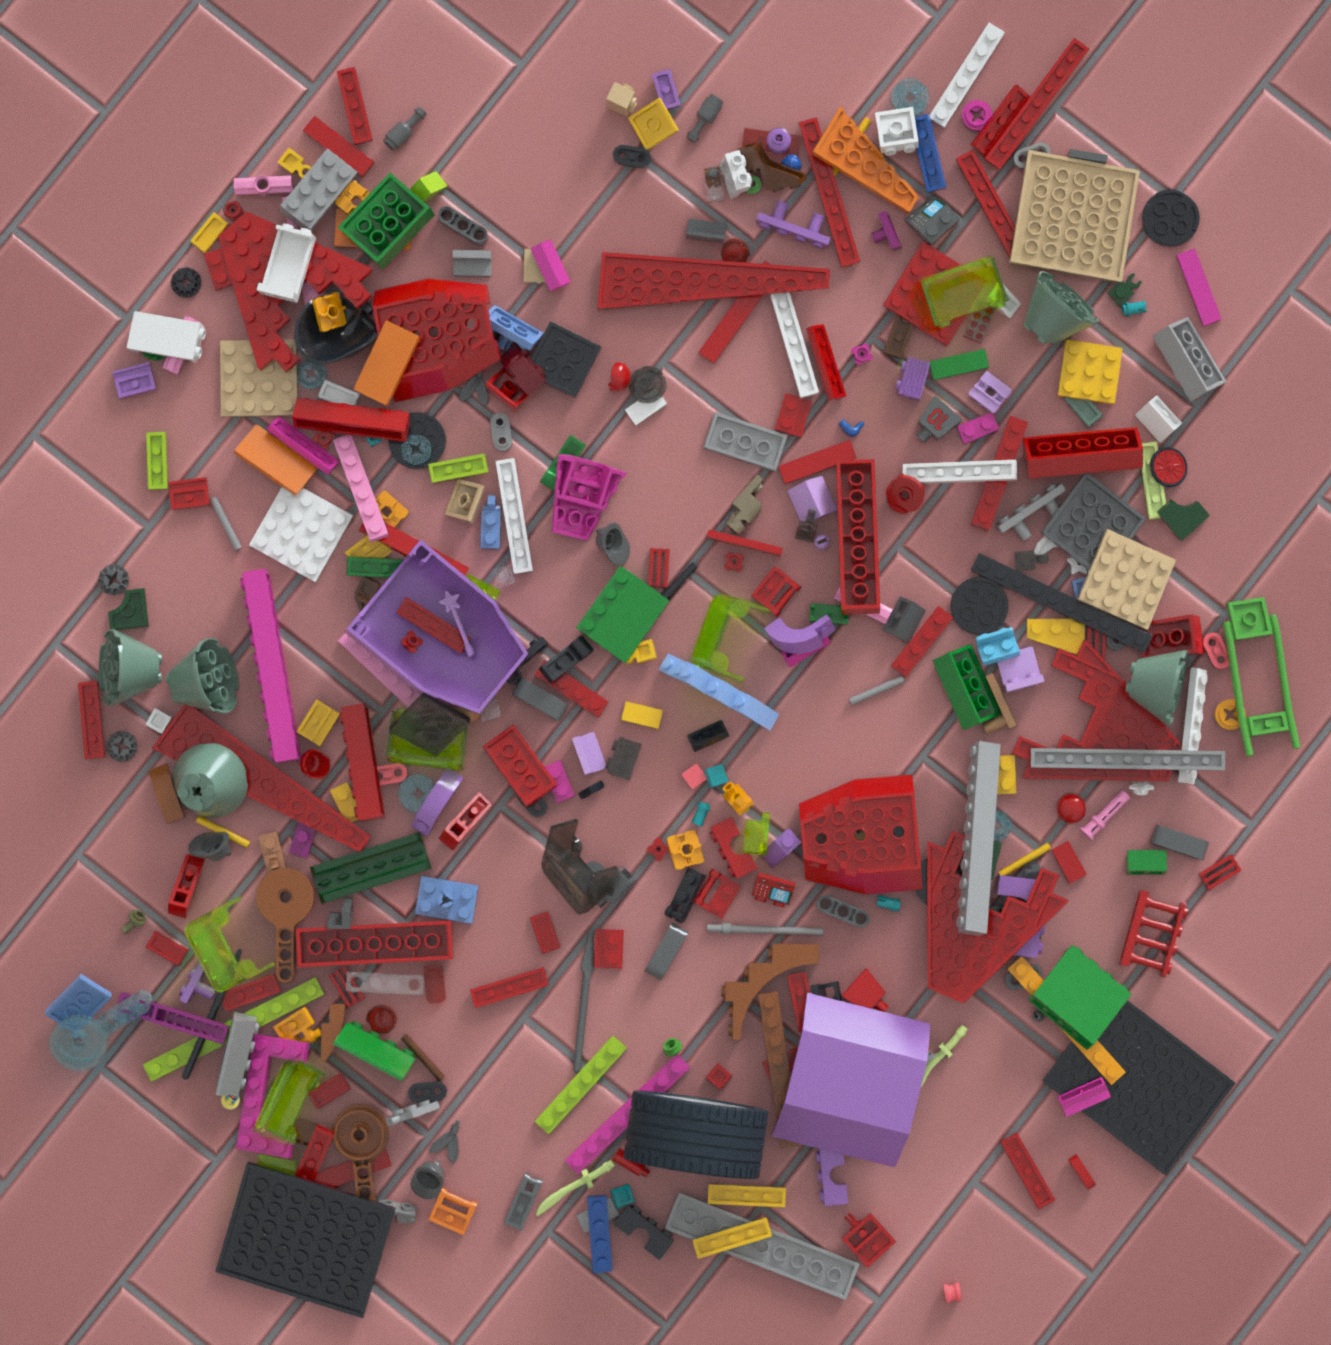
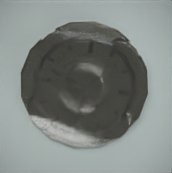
M644 366L632 373L628 387L635 400L648 404L656 402L663 396L667 383L661 370L653 366Z

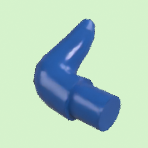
M844 419L839 422V426L851 437L856 436L864 425V422H859L852 427Z

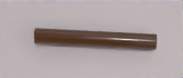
M406 1033L401 1038L403 1042L440 1082L445 1076Z

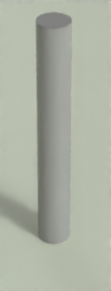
M217 497L210 499L235 551L241 549L242 546Z
M899 676L849 698L851 705L857 704L905 682L903 677Z

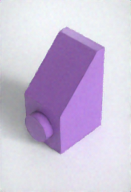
M788 828L764 849L760 855L773 868L794 850L801 841Z

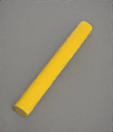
M198 816L196 823L214 832L228 833L230 840L245 848H248L251 842L201 816Z
M1047 842L999 871V875L1007 876L1051 850L1050 845Z

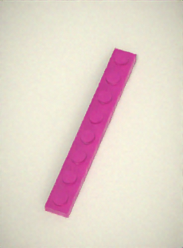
M677 1054L638 1091L665 1092L690 1067ZM632 1097L565 1159L566 1163L577 1174L628 1127Z

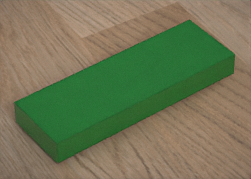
M985 349L929 361L933 381L989 368Z
M347 556L346 576L389 578L404 559Z

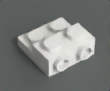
M913 107L875 113L881 153L891 156L896 154V151L904 150L905 153H911L915 151V148H919Z
M740 150L725 154L719 166L729 197L734 199L740 193L749 190L752 179L750 174L746 172V160L744 155L740 154Z

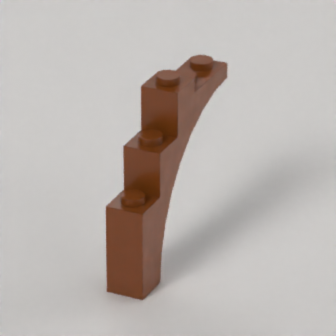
M772 944V947H768V959H772V963H749V967L745 966V978H748V982H725V986H721V997H725V1001H733V1005H729V1017H733V1024H729V1036H732V1040L741 1039L742 1024L746 1011L760 989L775 976L788 969L808 964H819V944Z

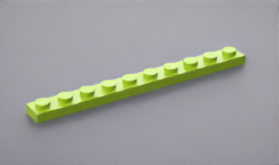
M317 977L244 1014L256 1016V1023H260L259 1027L325 994ZM232 1020L224 1024L231 1026ZM230 1027L224 1044L206 1039L198 1058L226 1045ZM198 1037L143 1064L151 1082L186 1065Z

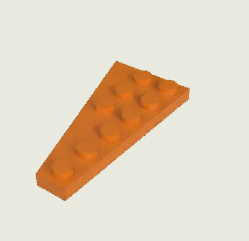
M840 105L811 154L909 214L919 196L904 179H901L895 172L896 169L891 164L889 165L883 158L884 155L866 134L859 130L854 120L847 116L844 112L845 110Z

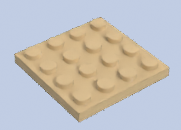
M285 339V343L297 355L295 339ZM249 340L220 341L221 417L292 416L296 399L298 398L297 364L286 373L273 360L261 371L257 367Z
M1106 529L1077 600L1143 630H1148L1176 560Z

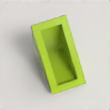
M437 171L419 178L410 190L426 203L448 186Z

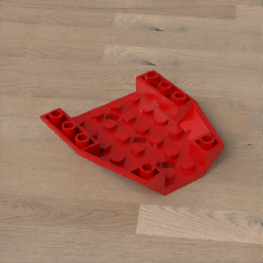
M428 278L374 292L373 313L378 336L387 320L421 337L393 395L395 402L450 391L501 360L498 341L494 340L488 310V304H491L488 285ZM470 319H474L476 322L473 329L467 328V322ZM437 327L439 334L433 338L430 335V331L432 328Z
M912 775L855 779L799 803L805 880L861 894L922 890L921 859ZM895 827L903 828L904 835L897 838L893 835ZM857 830H862L865 832L866 837L864 840L858 841L855 839L854 833ZM820 833L825 834L827 837V841L824 844L816 842L815 838Z

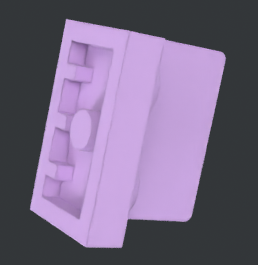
M1032 646L1020 649V656L997 662L1005 693L1045 682L1043 674L1040 675Z

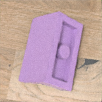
M594 732L572 738L585 776L607 767Z

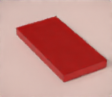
M514 724L482 746L526 808L558 786Z

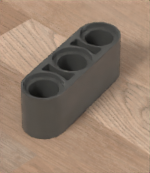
M444 206L439 210V221L446 228L477 246H483L488 242V233L483 226L451 207ZM444 213H451L452 218L445 221L442 219ZM465 222L468 224V228L460 230L458 228L459 224ZM482 232L485 236L482 240H476L474 238L475 234Z
M522 677L512 695L559 722L569 707L564 701Z
M1156 825L1150 842L1153 845L1202 861L1209 845L1208 841L1160 825Z
M823 895L816 901V907L819 911L860 928L867 926L870 917L867 912L838 899ZM823 898L830 901V907L826 910L820 907V901ZM840 906L847 907V916L841 917L838 915L837 911ZM859 913L864 914L866 917L865 923L861 925L855 920L856 915Z
M672 923L647 965L645 972L662 980L689 932Z

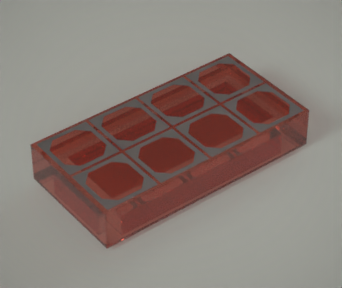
M978 301L963 337L981 344L996 308Z

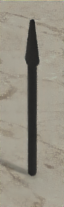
M238 949L220 979L221 986L207 1019H215L228 987L234 982L242 953L241 949ZM198 1037L182 1074L184 1080L189 1079L206 1039Z

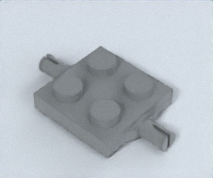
M429 1100L418 1103L419 1107L413 1104L405 1107V1111H403V1108L393 1111V1116L385 1118L387 1125L401 1124L405 1120L429 1114L440 1108L438 1101L430 1103Z

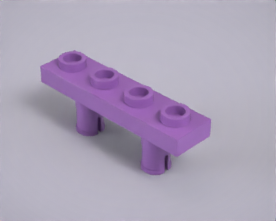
M778 200L772 216L758 213L756 223L759 224L760 228L766 230L772 228L777 230L776 233L782 236H794L795 240L805 243V241L813 243L812 246L823 249V247L828 248L831 238L819 233L824 216L814 213L809 227L806 229L785 222L783 218L788 203Z
M216 931L215 934H210L206 942L209 944L206 951H201L197 959L200 961L197 968L193 967L188 976L190 978L188 985L184 984L179 993L181 995L180 1001L186 1004L189 1003L195 993L210 1000L213 999L217 990L202 983L201 979L211 960L215 958L229 965L234 955L226 952L219 946L225 936L223 933Z

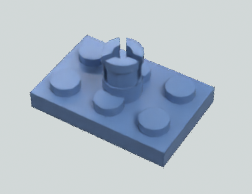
M496 305L489 310L492 331L501 334L497 340L500 349L504 350L505 348V351H507L514 341L522 349L531 350L541 340L544 334L542 331Z
M421 876L415 914L472 924L479 886Z
M80 974L46 1008L45 1015L76 1034L111 999L112 993Z

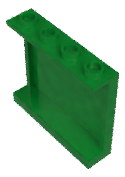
M1071 945L1064 951L1057 964L1027 1000L1088 1050L1096 1043L1132 994L1128 992L1124 985L1117 983L1111 974L1099 968L1094 960L1087 958L1081 949Z

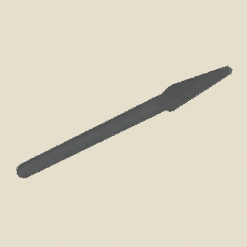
M592 933L588 935L581 963L583 977L573 1065L575 1073L581 1071L590 975L594 970Z

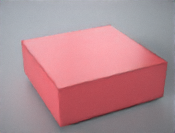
M697 763L681 774L692 790L707 780Z

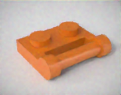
M442 1187L428 1220L464 1235L478 1203L447 1192L448 1189ZM446 1199L469 1210L467 1214L443 1205V1200Z

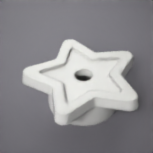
M1073 558L1067 559L1071 567V574L1077 572L1087 574V569L1082 565H1078L1076 560Z
M1132 781L1129 789H1132L1137 795H1147L1149 790H1154V786L1150 785L1149 781Z

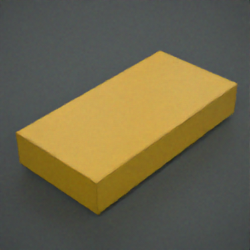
M213 212L190 242L203 253H207L217 241L218 236L226 230L229 224Z
M626 701L621 720L659 729L663 710Z

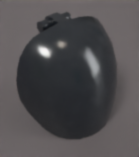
M340 296L342 306L346 307L344 314L347 324L326 332H320L312 300L309 301L302 309L294 331L295 343L301 355L315 364H329L349 359L365 350L378 335L376 324L367 316V314L371 315L373 313V308L370 307L368 301L357 309L352 302Z

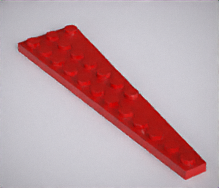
M602 252L597 309L829 289L830 269Z
M183 705L152 747V749L178 761L186 750L197 744L216 743L225 746L233 751L245 766L248 783L246 796L359 852L362 851L372 837L194 707Z

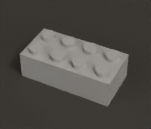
M327 148L283 201L279 212L299 228L313 231L350 182L356 179L357 171Z

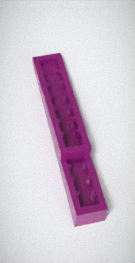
M126 992L120 993L115 1011L220 1044L225 1043L230 1027L229 1025Z

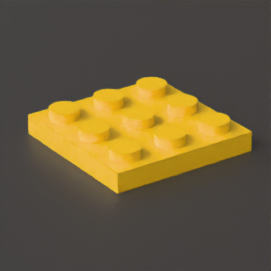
M1066 339L1057 396L1114 405L1123 348Z

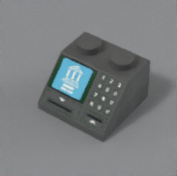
M931 195L904 220L923 241L933 246L959 222V217L947 204L936 196Z

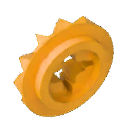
M1233 699L1222 701L1215 710V720L1220 727L1226 730L1239 728L1236 704ZM1235 708L1233 713L1235 719L1229 718L1225 721L1227 714L1224 709L1231 711Z

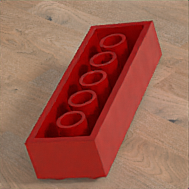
M1137 427L1023 437V458L1028 478L1057 477L1060 475H1077L1125 469L1133 470L1143 468V446Z

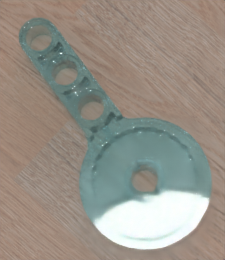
M146 990L138 991L100 1014L97 1020L85 1015H73L63 1019L56 1024L50 1034L49 1048L52 1056L59 1064L72 1070L82 1071L97 1066L107 1052L108 1036L148 1012L152 1002L151 993ZM139 1000L145 1001L146 1004H141ZM123 1010H128L130 1013H124ZM108 1019H111V1020H113L115 1023H110V1022H108L107 1020H108ZM77 1038L83 1040V1042H79V1041L74 1042V1041H75V1039H77Z

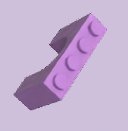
M1000 875L998 895L1020 897L1027 901L1036 879ZM1045 926L1015 955L1037 958L1038 954H1042L1043 943L1039 942L1040 935H1044Z

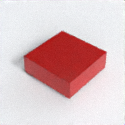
M717 1063L706 1076V1079L717 1089L721 1090L732 1075Z

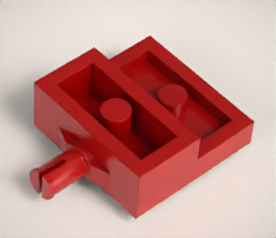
M870 1212L858 1221L851 1213H848L847 1215L851 1220L847 1216L844 1219L851 1225V1228L842 1237V1240L868 1268L896 1241Z

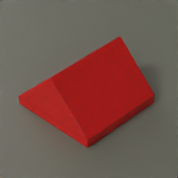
M503 367L485 384V387L516 413L529 396L513 380L514 377Z

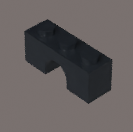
M634 1204L632 1207L627 1205L615 1220L614 1225L628 1236L636 1228L647 1230L650 1238L644 1249L660 1260L674 1242L671 1238L673 1235L665 1228L660 1230L656 1227L658 1223L648 1216L646 1219L642 1216V1210Z

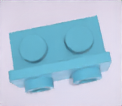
M1012 627L1002 628L989 634L985 633L975 638L983 666L1020 656Z

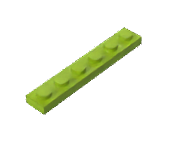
M612 1036L534 1122L546 1133L550 1134L627 1048L617 1038Z

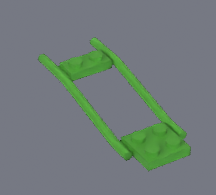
M1264 597L1228 602L1226 607L1230 622H1224L1222 626L1228 651L1237 717L1246 757L1254 755L1250 737L1286 731L1290 733L1293 749H1299L1301 746L1292 711L1277 615L1268 616ZM1273 635L1285 711L1245 718L1234 641Z

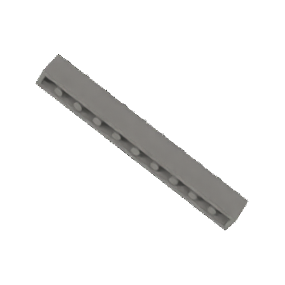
M984 741L972 744L969 750L971 761L968 767L969 783L966 788L968 802L965 805V813L967 815L963 827L965 840L962 844L964 856L961 861L962 878L959 882L961 896L958 900V908L960 910L956 921L958 933L974 936L987 934L1001 744Z

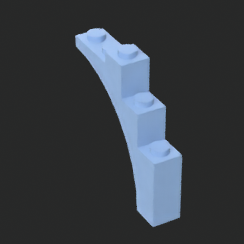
M667 654L659 668V671L700 691L771 731L779 716V713L752 696L712 676L700 667L673 655Z

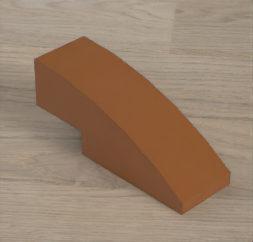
M164 764L148 770L166 824L185 818L186 815L176 793L168 765Z
M330 1004L329 1023H321V1062H327L336 1047L333 1042L343 1029L346 1004Z

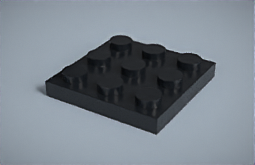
M550 321L531 361L535 366L539 365L545 373L543 375L546 380L544 383L576 398L602 347Z

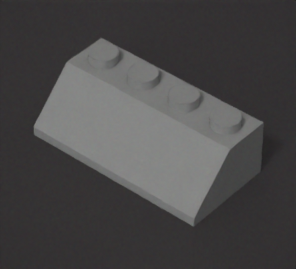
M1189 317L1170 324L1153 335L1157 347L1160 348L1165 361L1170 365L1175 378L1180 382L1185 395L1190 401L1196 400L1226 383Z
M234 1012L215 1095H239L240 1089L244 1090L246 1078H243L244 1071L249 1070L251 1061L247 1058L249 1052L253 1053L255 1042L252 1041L253 1034L257 1035L260 1024L256 1023V1016Z

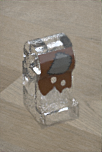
M719 165L704 167L707 203L725 201Z

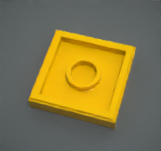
M661 98L654 100L628 117L647 151L679 131Z

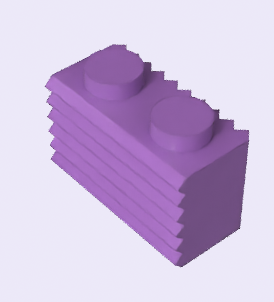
M908 357L907 361H903L900 372H903L902 380L898 379L895 390H898L897 396L920 401L930 362Z

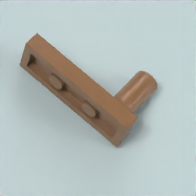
M994 673L985 676L1003 714L983 724L987 735L1007 725L1009 729L1017 726Z

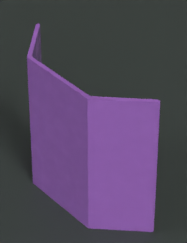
M807 993L802 1033L785 1102L771 1137L896 1167L910 1134L928 1058L930 1023Z

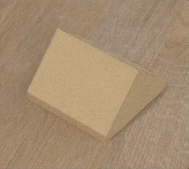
M458 479L445 515L472 525L485 493V487Z

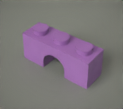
M823 1149L815 1151L816 1163H820L821 1171H817L818 1182H822L823 1190H819L820 1202H824L825 1206L848 1204L846 1183L837 1184L830 1179L831 1170L835 1166L844 1165L843 1154Z

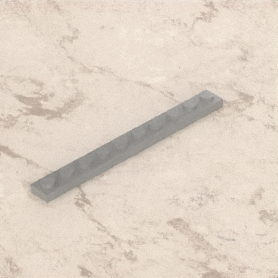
M1031 748L1030 768L1225 771V751Z

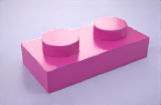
M991 412L956 427L963 444L999 430L995 417Z
M561 760L545 766L558 784L552 790L556 802L559 803L574 797V792Z

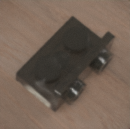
M619 737L618 740L615 739L611 749L614 751L613 757L608 758L605 766L608 769L607 773L630 781L642 744L623 737Z

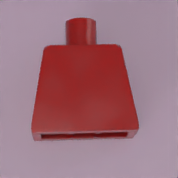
M867 968L861 972L841 995L854 1005L870 1009L874 1008L885 1012L889 1007L881 1000L886 992Z

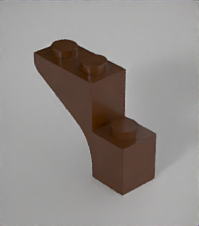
M761 142L744 144L737 149L745 157L746 171L750 170V173L761 171L765 190L772 189L773 192L783 190V187L795 189L807 180L803 172L772 161L766 155Z

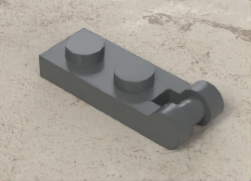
M524 1174L504 1224L522 1231L543 1180L539 1178L536 1180L530 1177V1174ZM527 1184L534 1187L532 1192L525 1189Z

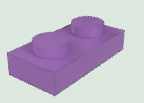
M670 69L652 74L658 98H661L667 110L681 107Z

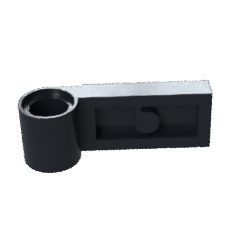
M581 635L543 664L539 670L552 683L586 658L594 649Z
M537 637L529 643L530 647L526 650L528 655L515 670L517 678L515 680L507 679L506 682L508 684H518L522 677L519 669L549 645L543 637L540 639Z

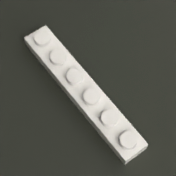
M988 23L931 112L930 119L932 122L942 128L946 127L1004 36V31Z
M790 293L770 294L800 399L819 394Z
M515 458L496 461L513 572L514 574L532 572L533 568Z
M995 460L903 464V474L916 478L921 484L1017 480V461Z
M1191 668L1182 750L1198 751L1201 739V722L1203 721V703L1205 702V684L1208 679L1207 670ZM1179 770L1178 782L1194 785L1197 771Z

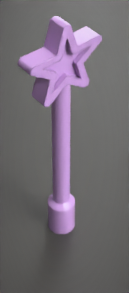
M445 591L446 598L440 600L439 603L446 605L447 613L451 609L464 641L467 656L474 655L473 647L469 644L456 608H460V605L456 602L459 594L451 596L448 591Z

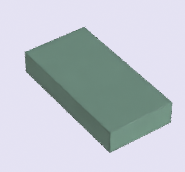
M1064 398V401L1087 428L1103 416L1089 400Z

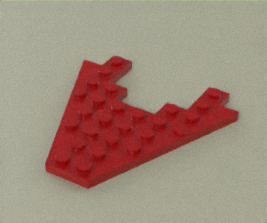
M246 211L224 230L218 238L257 367L262 371L275 360L287 373L301 360L277 333L291 321L279 307L286 300L262 295L257 291L258 284L263 283L277 235L276 224ZM315 242L303 285L308 281L317 293L321 294L334 282L352 304L359 309L372 297L362 286L361 282L373 270L360 262Z
M1083 640L1077 655L1060 648L1058 649L1051 666L1085 681L1078 699L1094 706L1095 709L1081 741L1062 734L1056 749L1182 750V743L1158 718L1129 697V693L1125 692L1127 684L1086 640ZM1019 736L1012 751V754L1029 761L1022 776L1024 779L1168 782L1173 773V770L1030 768L1031 748L1047 747L1022 736Z
M952 831L945 848L929 841L927 843L928 988L961 1003H965L1068 904L1069 900L1053 894L1060 875L1041 868L1026 903L1008 896L1001 914L989 909L987 934L974 936L958 933L956 921L960 910L958 908V900L961 896L959 882L962 876L956 873L964 856L962 844L965 836Z

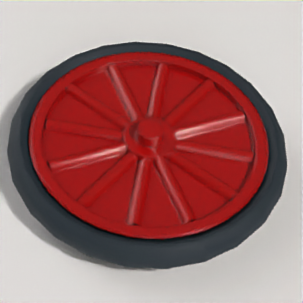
M1164 447L1156 451L1152 456L1150 471L1155 481L1162 486H1177L1183 482L1187 475L1186 459L1177 449Z

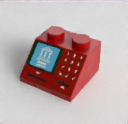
M758 872L752 895L755 896L754 900L766 903V899L774 901L773 905L784 908L785 904H790L796 882Z

